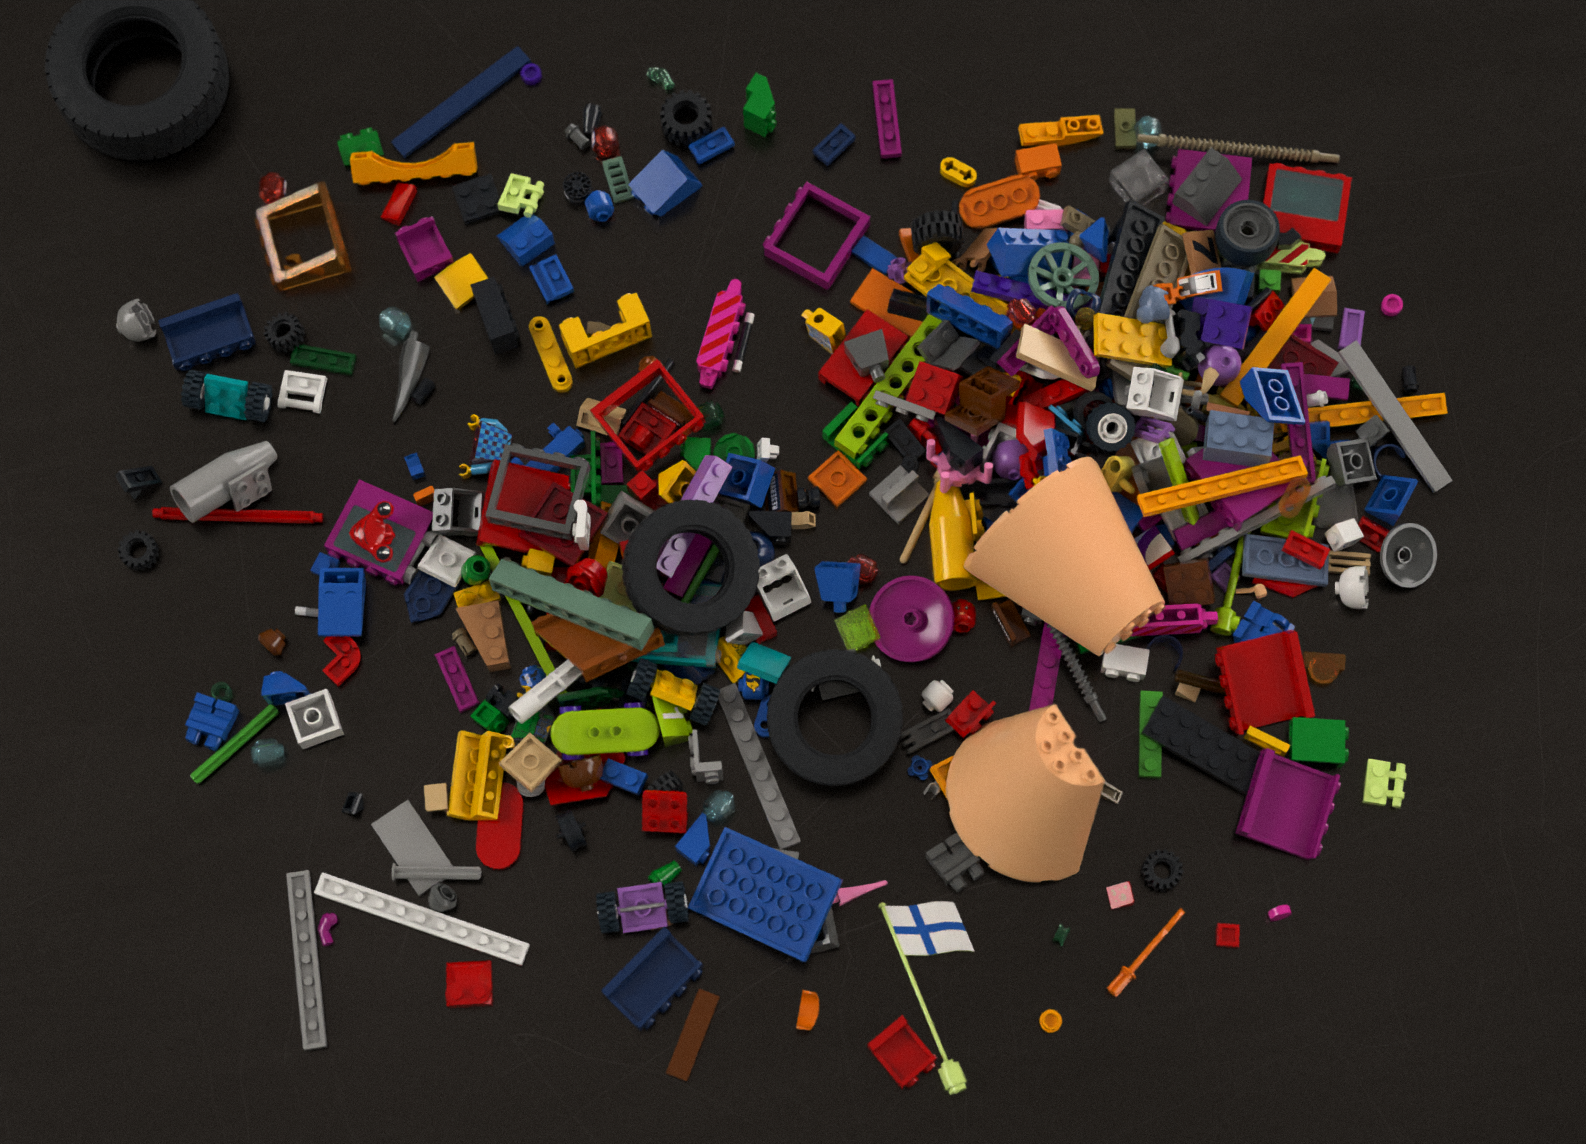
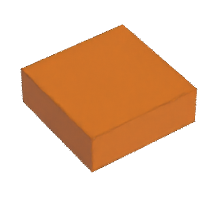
M433 486L413 494L418 506L434 501Z

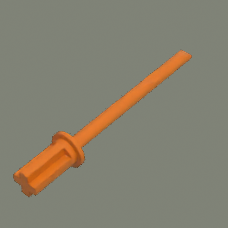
M1181 908L1129 968L1121 967L1122 971L1107 987V991L1117 997L1132 979H1136L1134 971L1185 914Z

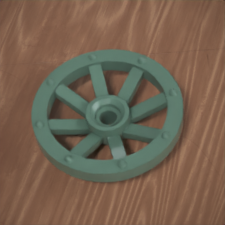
M1058 242L1044 246L1034 255L1028 268V283L1033 294L1048 307L1051 305L1053 307L1063 306L1066 309L1067 301H1063V290L1070 294L1074 289L1072 286L1089 287L1087 292L1095 294L1099 284V272L1092 257L1082 248L1070 243ZM1064 252L1061 267H1057L1051 253ZM1070 255H1074L1082 262L1070 270L1067 268ZM1045 257L1052 273L1037 266L1042 258ZM1087 268L1090 279L1074 278L1076 274ZM1037 275L1050 280L1051 282H1048L1040 286L1037 280ZM1055 288L1056 299L1049 296L1046 291ZM1079 294L1074 302L1073 310L1086 305L1092 297Z

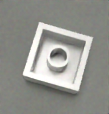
M327 689L285 703L297 742L302 749L344 735L332 697Z

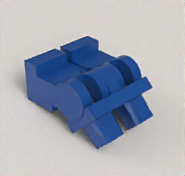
M1253 601L1244 616L1245 620H1241L1233 634L1234 643L1294 630L1295 626L1289 623L1282 615L1273 613L1262 607L1260 603Z

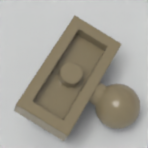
M1068 205L1063 209L1060 226L1074 233L1069 238L1070 244L1083 248L1084 245L1079 235L1096 221Z

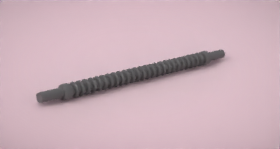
M1048 624L1047 628H1051L1050 633L1054 634L1052 638L1057 640L1055 644H1059L1060 647L1058 649L1062 650L1061 655H1065L1064 661H1068L1067 666L1071 667L1070 672H1073V677L1077 678L1075 682L1080 684L1078 688L1083 690L1081 694H1085L1084 699L1086 703L1090 704L1098 721H1104L1107 718L1097 701L1098 695L1095 691H1092L1093 686H1089L1090 681L1086 680L1088 676L1083 674L1085 670H1081L1082 665L1078 664L1079 659H1075L1076 653H1072L1073 648L1069 647L1070 642H1066L1068 638Z

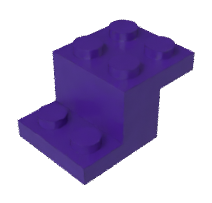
M1194 297L1191 312L1201 314L1200 331L1196 333L1198 341L1244 349L1253 307Z

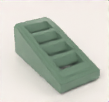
M619 156L603 161V169L614 204L633 199L634 196L631 193V187L628 185L630 182L622 157ZM622 173V176L611 178V176ZM625 182L624 184L613 186V184ZM627 189V192L616 195L617 191Z

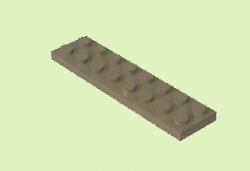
M1164 224L1159 225L1126 309L1124 315L1126 318L1137 319L1136 313L1139 308V299L1147 286L1172 283L1173 288L1178 287L1177 278L1184 277L1188 259L1183 237ZM1109 358L1105 364L1130 381L1134 367L1150 368L1151 366Z

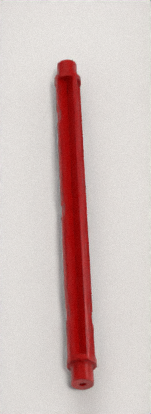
M161 507L153 508L152 510L153 518L188 520L179 508ZM215 509L199 520L314 524L315 522L323 523V513H315V511L243 509L237 512L235 509Z

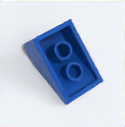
M1252 367L1241 379L1240 385L1245 400L1267 422L1304 425L1306 423L1288 370Z

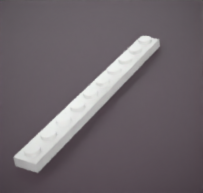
M323 872L314 891L315 895L520 966L523 965L530 944Z

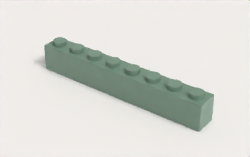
M501 559L489 577L492 590L641 651L654 632L652 619L646 614L636 613L627 606L616 605L607 598L601 599L589 591H581L569 583L564 584L551 576L541 575L534 569L521 567L514 561L509 562Z

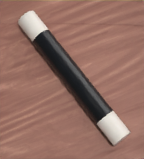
M750 312L746 313L732 369L736 373L741 371L754 319V314Z

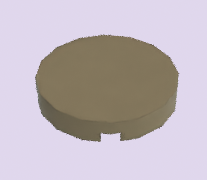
M1179 407L1177 421L1161 420L1173 425L1175 428L1174 434L1180 446L1192 443L1197 436L1199 429L1198 420L1187 414L1183 408Z

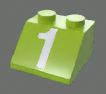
M652 696L665 747L689 741L688 736L692 733V726L690 720L685 721L684 713H687V709Z

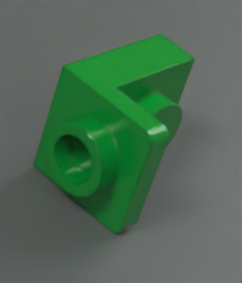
M485 700L470 716L486 730L495 733H501L509 724V720Z

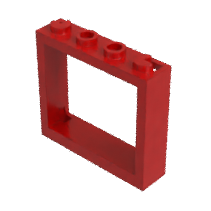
M658 359L590 409L592 416L638 473L651 468L656 459L659 457L664 458L669 454L673 446L681 445L686 441L689 434L698 432L705 423L703 414ZM660 375L694 419L637 461L605 421L604 417Z

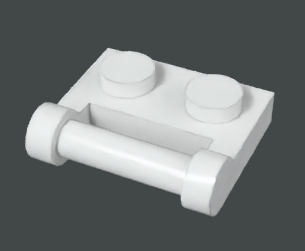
M285 370L278 398V408L292 407L313 410V413L320 414L327 377ZM289 393L315 398L314 402L289 399L287 396Z
M577 500L574 503V509L577 512V523H573L572 534L575 536V543H578L580 550H589L591 517L587 512L586 502L584 500Z

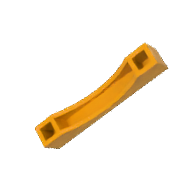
M474 142L453 144L438 157L418 163L391 161L372 151L351 153L350 157L353 183H359L360 185H367L374 181L388 183L396 179L409 181L412 178L418 177L420 179H430L432 176L447 178L453 174L468 176L477 171Z

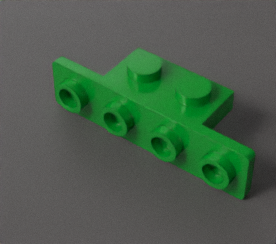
M594 430L591 431V455H571V458L581 457L589 462L590 473L583 496H592V504L601 506V493L597 494V488L601 487V476L597 475V469H601L600 456H597V450H600V438H596ZM571 469L572 493H574L579 471Z

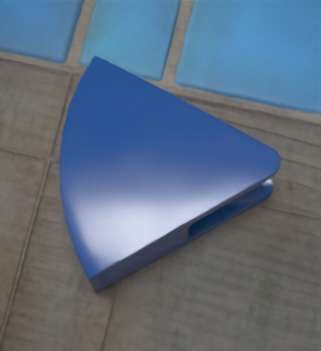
M1227 267L1206 269L1194 273L1199 274L1220 270L1223 290L1195 297L1245 305L1254 273ZM1194 297L1180 301L1187 311H1192Z

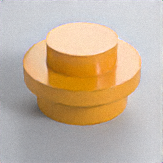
M1046 1010L1041 1014L1039 1023L1044 1031L1053 1033L1061 1027L1062 1018L1057 1011Z

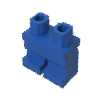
M196 693L195 704L185 724L188 728L185 739L189 743L198 745L201 735L206 736L207 739L204 746L217 751L221 742L226 743L240 711L234 704L219 699L216 701L213 697Z

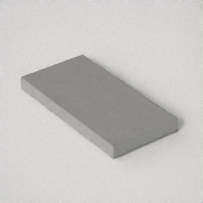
M406 800L371 824L398 866H452L409 800ZM408 879L419 897L431 890L434 884H439L445 880Z

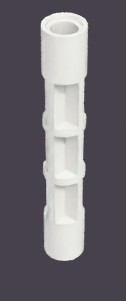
M566 660L531 690L508 707L511 714L519 723L523 724L582 676V672L569 660Z

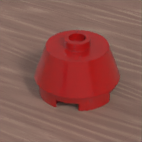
M585 558L568 568L567 577L564 581L573 585L576 589L586 590L596 597H601L604 594L608 573L596 560Z

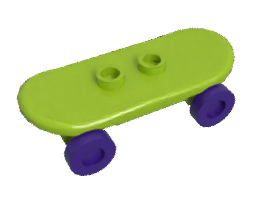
M646 702L624 703V708L582 711L581 706L559 707L561 715L557 717L551 727V739L555 748L562 753V760L583 759L586 754L626 752L627 756L648 755V748L655 744L660 733L659 721L652 712L646 709Z

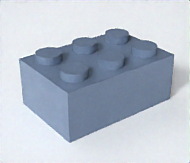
M1210 410L1205 427L1203 460L1250 467L1269 463L1272 456L1274 423L1267 422L1263 417Z

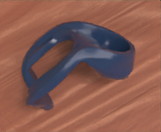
M1078 288L1073 289L1068 296L1066 310L1075 325L1082 324L1083 328L1086 329L1097 313L1101 299L1094 293ZM1080 293L1093 298L1091 311L1084 316L1078 315L1073 311L1074 302Z

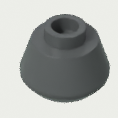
M442 883L434 884L428 896L429 907L436 912H445L456 906L457 896L448 885Z

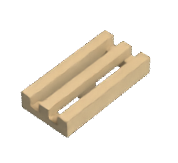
M1330 550L1328 573L1342 574L1344 570L1348 569L1331 567V564L1366 566L1369 576L1371 554L1344 551L1334 552ZM1331 557H1335V558H1347V559H1359V560H1365V561L1331 559Z

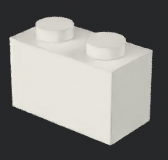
M1116 644V647L1110 653L1106 654L1104 652L1101 673H1105L1107 677L1117 678L1118 676L1127 677V680L1133 682L1144 680L1150 650Z

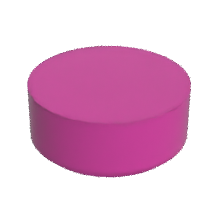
M1395 294L1385 296L1381 303L1382 311L1388 316L1398 315L1403 308L1402 299Z
M1280 905L1268 912L1271 921H1278L1292 914L1289 905Z

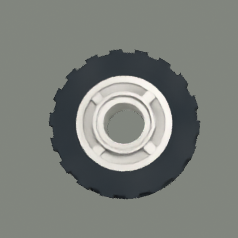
M1106 402V404H1100L1087 417L1086 432L1089 435V439L1102 450L1105 449L1112 452V450L1118 451L1121 448H1125L1135 435L1136 424L1134 423V417L1126 408L1117 403ZM1110 422H1114L1115 428L1107 432V425Z

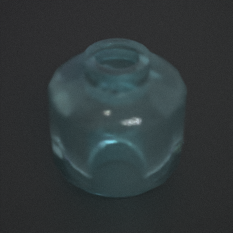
M1151 116L1142 117L1134 125L1136 141L1138 134L1154 136L1162 134L1159 120ZM1137 142L1145 148L1157 146V144Z
M396 307L387 308L379 316L380 328L394 337H400L410 329L409 315Z
M275 738L257 740L254 746H251L253 764L257 763L260 768L278 765L280 757H284L283 745L278 744Z
M715 790L703 802V813L706 814L707 819L711 822H724L735 811L733 795L728 791Z

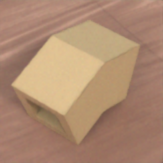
M809 511L792 512V529L816 527V514Z

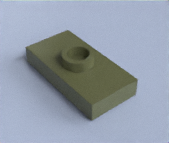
M1135 108L1114 109L1115 149H1136Z

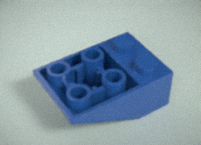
M320 568L318 636H362L366 592L364 568Z

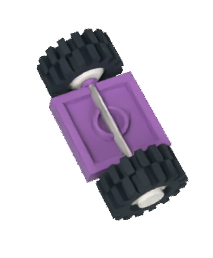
M683 881L665 884V900L662 882L617 888L619 906L615 891L596 894L597 912L602 934L620 931L619 915H621L623 933L667 927L666 908H668L670 923L688 921V906Z

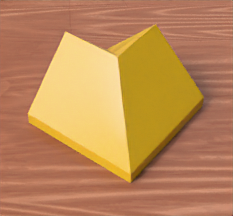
M682 460L659 473V495L669 504L680 501L696 471L686 461Z

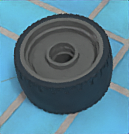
M1254 200L1234 202L1223 211L1218 220L1215 231L1216 247L1219 253L1230 263L1244 267L1261 264L1271 256L1277 245L1280 234L1279 220L1274 211L1262 202Z

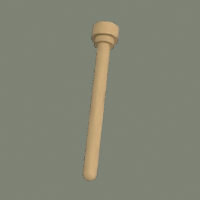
M936 470L933 476V489L900 557V562L903 564L908 562L932 511L936 483L941 480L938 470Z

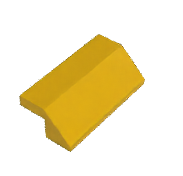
M462 730L458 732L447 816L463 820L498 819L504 772L499 762L506 756V749H500L499 745H507V741L501 739L502 736H505L504 734L487 731L482 735Z

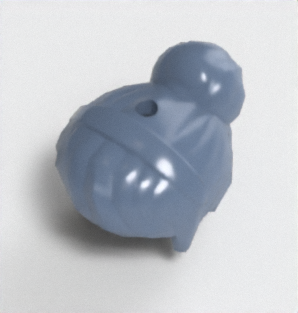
M1153 285L1147 286L1139 299V308L1136 313L1138 321L1148 324L1152 321L1159 322L1168 319L1170 310L1164 295L1169 294V292Z

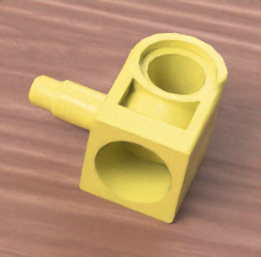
M1111 456L1106 460L1101 469L1111 492H1121L1122 489L1130 494L1135 492V488L1128 482V479L1133 474L1131 467L1135 466L1134 461L1129 456Z

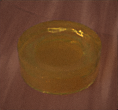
M1088 307L1078 310L1075 316L1076 325L1082 327L1081 329L1083 330L1091 329L1094 325L1095 311Z

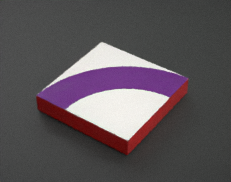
M1155 525L1135 538L1149 570H1152L1175 554Z

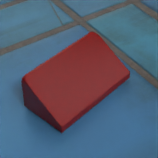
M398 183L381 215V219L400 226L417 193L416 186Z
M1362 516L1358 526L1364 537L1359 541L1380 552L1383 540L1390 530Z
M754 596L744 611L753 612L763 632V635L756 639V642L760 644L777 636V631L760 596Z

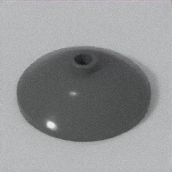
M1404 523L1394 527L1383 540L1380 551L1381 567L1386 577L1397 586L1411 588L1421 585L1431 576L1437 561V547L1430 532L1423 526L1414 523Z

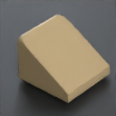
M1179 683L1175 695L1195 703L1201 688Z

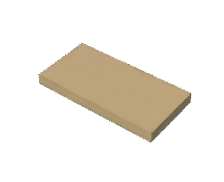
M1027 324L1023 325L1016 354L1017 358L1091 392L1094 390L1097 376L1092 378L1084 377L1080 373L1074 359L1070 356L1065 344L1060 339ZM1095 356L1096 359H1097V361H1098V363H1099L1100 358L1097 357V356Z

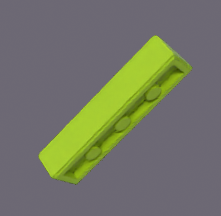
M1170 438L1160 442L1159 448L1172 486L1188 483L1174 439ZM1197 505L1180 508L1184 520L1191 525L1196 524L1200 516Z

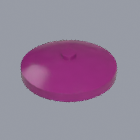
M903 576L888 582L877 592L871 603L868 619L876 634V638L873 640L882 652L899 661L920 662L935 656L949 641L954 627V610L948 595L938 584L919 576Z

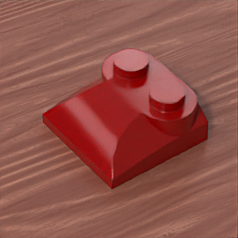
M491 960L446 963L445 996L447 1008L492 1005Z

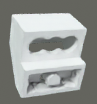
M1134 367L1126 408L1133 415L1154 417L1157 420L1177 421L1184 380L1180 376L1157 369Z
M788 554L760 567L756 592L760 596L773 622L811 603L806 587ZM786 575L792 577L789 583H783L779 588H773L771 592L765 593L763 590L764 586L771 585L774 581L781 580Z

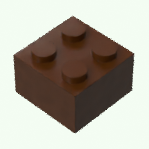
M1208 558L1165 564L1163 569L1170 605H1206L1215 602Z

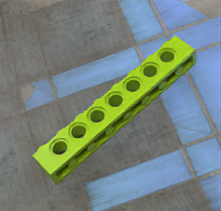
M930 314L926 317L884 373L885 379L874 386L837 435L834 446L854 460L858 455L862 456L865 453L869 440L871 438L874 440L881 430L879 428L883 422L887 423L893 415L891 411L894 406L888 405V408L875 404L877 401L873 399L875 391L877 390L902 400L905 399L903 395L907 389H910L919 361L926 363L922 356H917L914 352L918 350L917 347L942 320ZM910 366L913 371L907 373L902 368ZM893 382H897L901 385V387L898 389H894L890 386V384ZM867 415H874L877 419L875 421H868L865 417ZM861 431L864 433V436L857 438L853 433Z

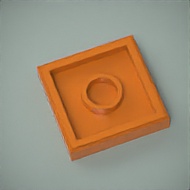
M839 450L808 476V480L814 486H818L819 491L836 508L868 480Z

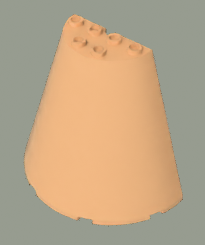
M1083 457L1066 465L1067 469L1059 472L1056 470L1017 500L1019 505L1016 508L1011 509L1009 513L1006 510L974 546L976 551L968 555L964 568L1097 656H1100L1104 652L1106 654L1110 653L1116 647V643L1119 640L1125 641L1133 634L1131 630L1134 627H1143L1149 621L1148 618L1152 614L1158 615L1166 606L1098 463L1092 457Z
M1056 704L982 725L973 735L970 734L957 749L947 773L946 799L948 798L950 818L959 837L976 857L980 856L990 864V868L1003 875L1022 881H1058L1079 872L1105 782L1084 748L1078 749L1074 746L1073 740L1076 736Z

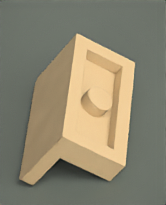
M587 398L580 407L576 426L607 435L590 411L600 401ZM617 407L604 417L617 436L621 420L626 414V409Z

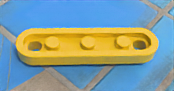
M541 316L535 317L529 323L531 336L553 389L559 393H565L573 385L571 374L548 320ZM537 324L543 325L541 328H536ZM565 378V381L558 382V379Z

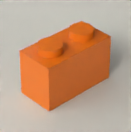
M1056 143L1016 150L1015 162L1018 175H1024L1032 180H1036L1040 177L1052 178L1060 174L1062 164Z

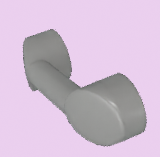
M1169 308V318L1159 321L1165 324L1167 339L1161 345L1160 351L1165 357L1173 358L1180 350V341L1175 335L1173 323L1175 312Z
M432 530L426 532L403 576L405 583L411 584L418 572V569L413 567L425 546L431 547L438 537V533Z

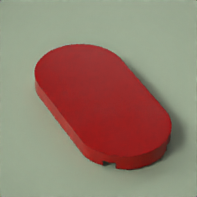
M502 782L498 819L478 820L476 852L478 858L485 866L493 870H503L510 867L518 859L521 851L524 802L518 789L505 782Z

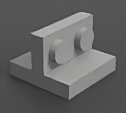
M901 465L869 493L898 525L926 501L930 494L918 483L919 476L913 470L908 473Z

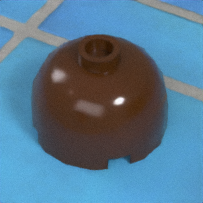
M596 754L589 756V759H577L558 766L563 782L567 786L580 788L581 792L593 789V784L601 779L603 775V762L601 755Z

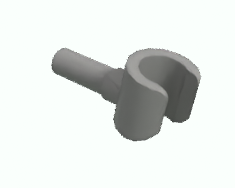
M936 781L930 783L925 789L924 795L927 791H931L934 794L931 800H934L940 792L938 783Z

